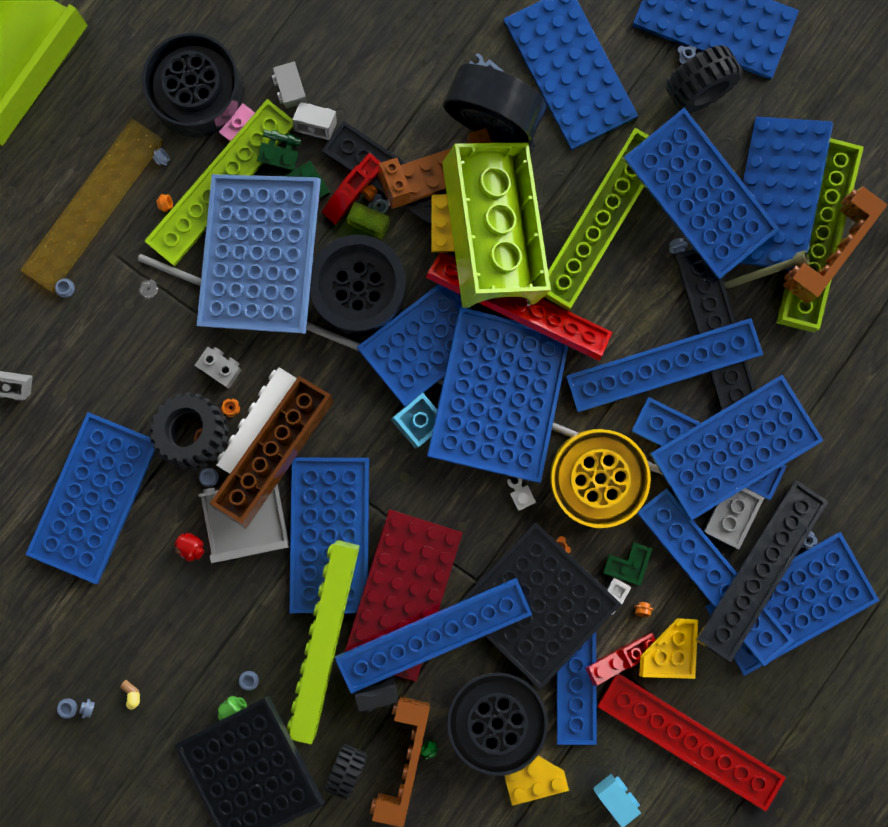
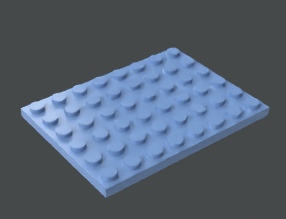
M212 174L197 326L306 334L321 179L315 177Z

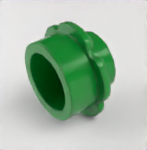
M427 740L423 744L420 754L424 756V759L433 758L438 751L436 743Z

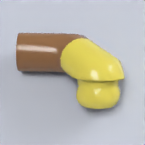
M125 680L120 688L127 693L126 707L133 710L140 703V692L135 686Z

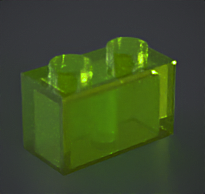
M354 202L347 221L349 225L383 239L390 224V217Z

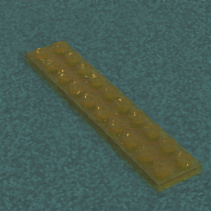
M131 119L26 261L21 271L49 291L54 292L56 283L69 272L154 156V150L160 148L164 142L163 139L134 119Z

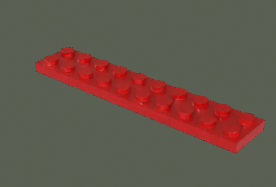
M440 252L428 271L426 278L461 294L456 257L446 252ZM499 297L479 302L600 361L613 333L544 299L528 305L527 298Z
M619 673L613 677L597 704V707L764 811H767L786 779L782 774Z

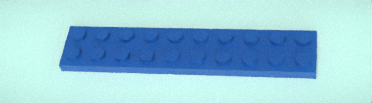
M752 318L573 373L566 377L577 412H582L762 356L763 352Z
M666 488L636 514L715 608L737 572L698 525L689 519L682 506ZM764 607L743 643L759 663L765 666L794 641L768 609Z
M517 578L337 655L335 660L350 693H354L529 617L532 613Z

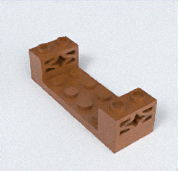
M484 128L469 133L466 143H492L487 129ZM451 148L400 165L398 158L379 163L378 178L391 209L446 191L442 162Z
M863 186L858 190L853 189L841 201L843 206L839 211L855 223L848 231L850 234L837 245L839 249L825 261L827 264L823 269L820 268L816 272L803 263L799 267L796 265L793 269H790L784 277L786 281L783 286L807 304L819 297L888 205Z
M400 696L399 701L394 703L392 715H395L394 721L413 725L411 740H414L413 745L409 744L406 759L410 761L409 765L405 764L402 779L405 780V784H400L398 797L378 793V797L373 798L370 814H373L372 821L404 827L430 710V703Z

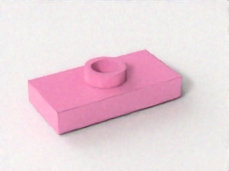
M242 103L219 133L231 141L255 112Z

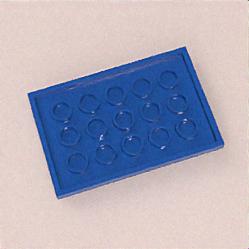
M440 284L357 346L358 351L404 408L445 376L459 308L462 307V300L459 293Z

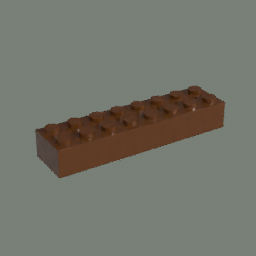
M298 376L213 497L210 505L221 514L247 529L333 404L331 395Z

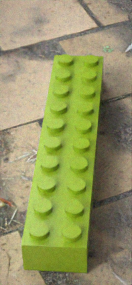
M634 128L548 271L551 290L544 298L567 311H570L644 188L643 183L623 159V157L649 137V135L637 128Z
M830 138L808 251L810 261L808 266L816 272L820 268L823 269L827 264L825 262L827 258L839 249L837 245L842 239L847 218L846 215L839 211L843 206L841 201L854 189L864 148L863 146ZM831 281L819 297L808 304L785 288L776 323L812 333L819 330Z
M337 540L329 546L327 558H330V561L325 565L322 575L325 578V582L320 585L318 597H321V600L315 606L313 616L317 617L316 621L314 620L313 624H311L309 631L312 639L306 645L304 654L308 656L302 663L300 670L303 678L301 677L300 682L298 681L295 693L299 695L293 702L291 713H294V716L292 715L287 726V731L290 733L289 735L292 740L312 744L316 737L360 545Z

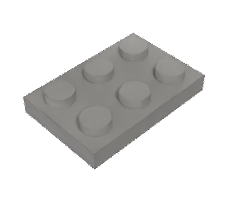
M744 488L715 506L703 532L739 550L764 497Z

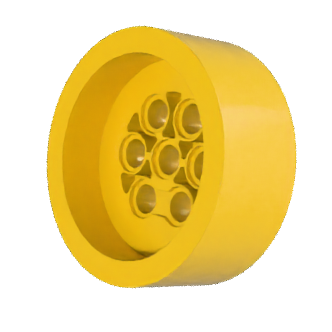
M591 429L572 436L559 448L550 469L551 489L559 506L573 520L589 527L608 528L626 522L641 509L650 489V469L644 453L630 438L611 430ZM606 455L613 457V463L610 466H606L603 463ZM587 457H592L594 460V464L590 468L584 466V459ZM618 471H623L625 474V478L621 482L615 480V474ZM598 473L605 475V481L601 484L595 481V476ZM584 475L586 478L585 484L577 485L575 482L576 477ZM615 489L617 496L614 499H608V490ZM590 491H596L597 499L595 501L587 499V494Z

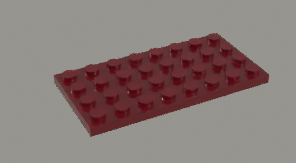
M388 510L344 652L439 611L463 532L394 510ZM422 663L395 675L417 682Z

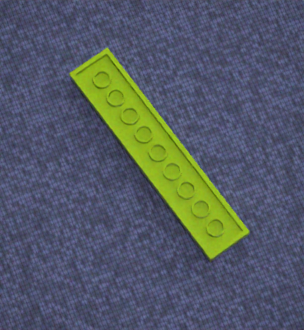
M267 99L147 237L145 242L175 266L206 231L212 174L253 176L263 164L256 161L260 142L268 144L269 138L262 136L264 129L269 131L273 129L277 130L278 133L288 135L294 128L293 119ZM276 140L275 146H279L281 141Z

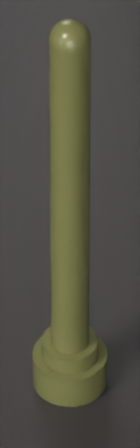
M804 250L796 253L792 259L726 281L724 282L725 288L729 289L796 265L799 267L803 263L810 265L808 254Z

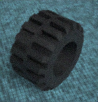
M344 744L327 779L325 791L348 800L364 767L367 753Z

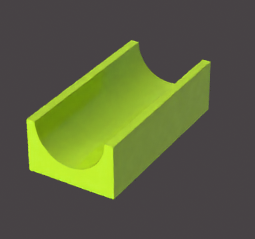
M0 0L1 146L7 141L88 26L77 9L70 4L68 7H65L54 0Z
M529 143L454 144L442 164L462 308H470L476 303L499 297L527 298L528 305L536 304L551 290Z

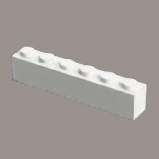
M278 368L277 371H272L267 387H262L258 394L260 398L256 403L253 402L248 409V417L241 420L238 425L239 431L236 435L233 434L227 443L229 445L227 450L218 456V467L228 473L232 472L297 378L281 368Z

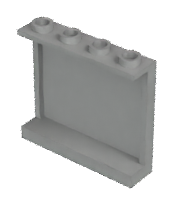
M278 484L247 529L221 514L210 505L218 490L215 491V488L204 489L202 494H198L202 500L212 554L210 555L211 563L290 547Z

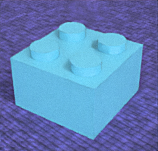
M422 393L392 417L391 420L414 448H418L432 436L437 409Z
M610 774L593 788L599 799L621 827H625L641 814L638 809L640 804L631 792L628 794L625 792L628 789L618 776L614 778Z

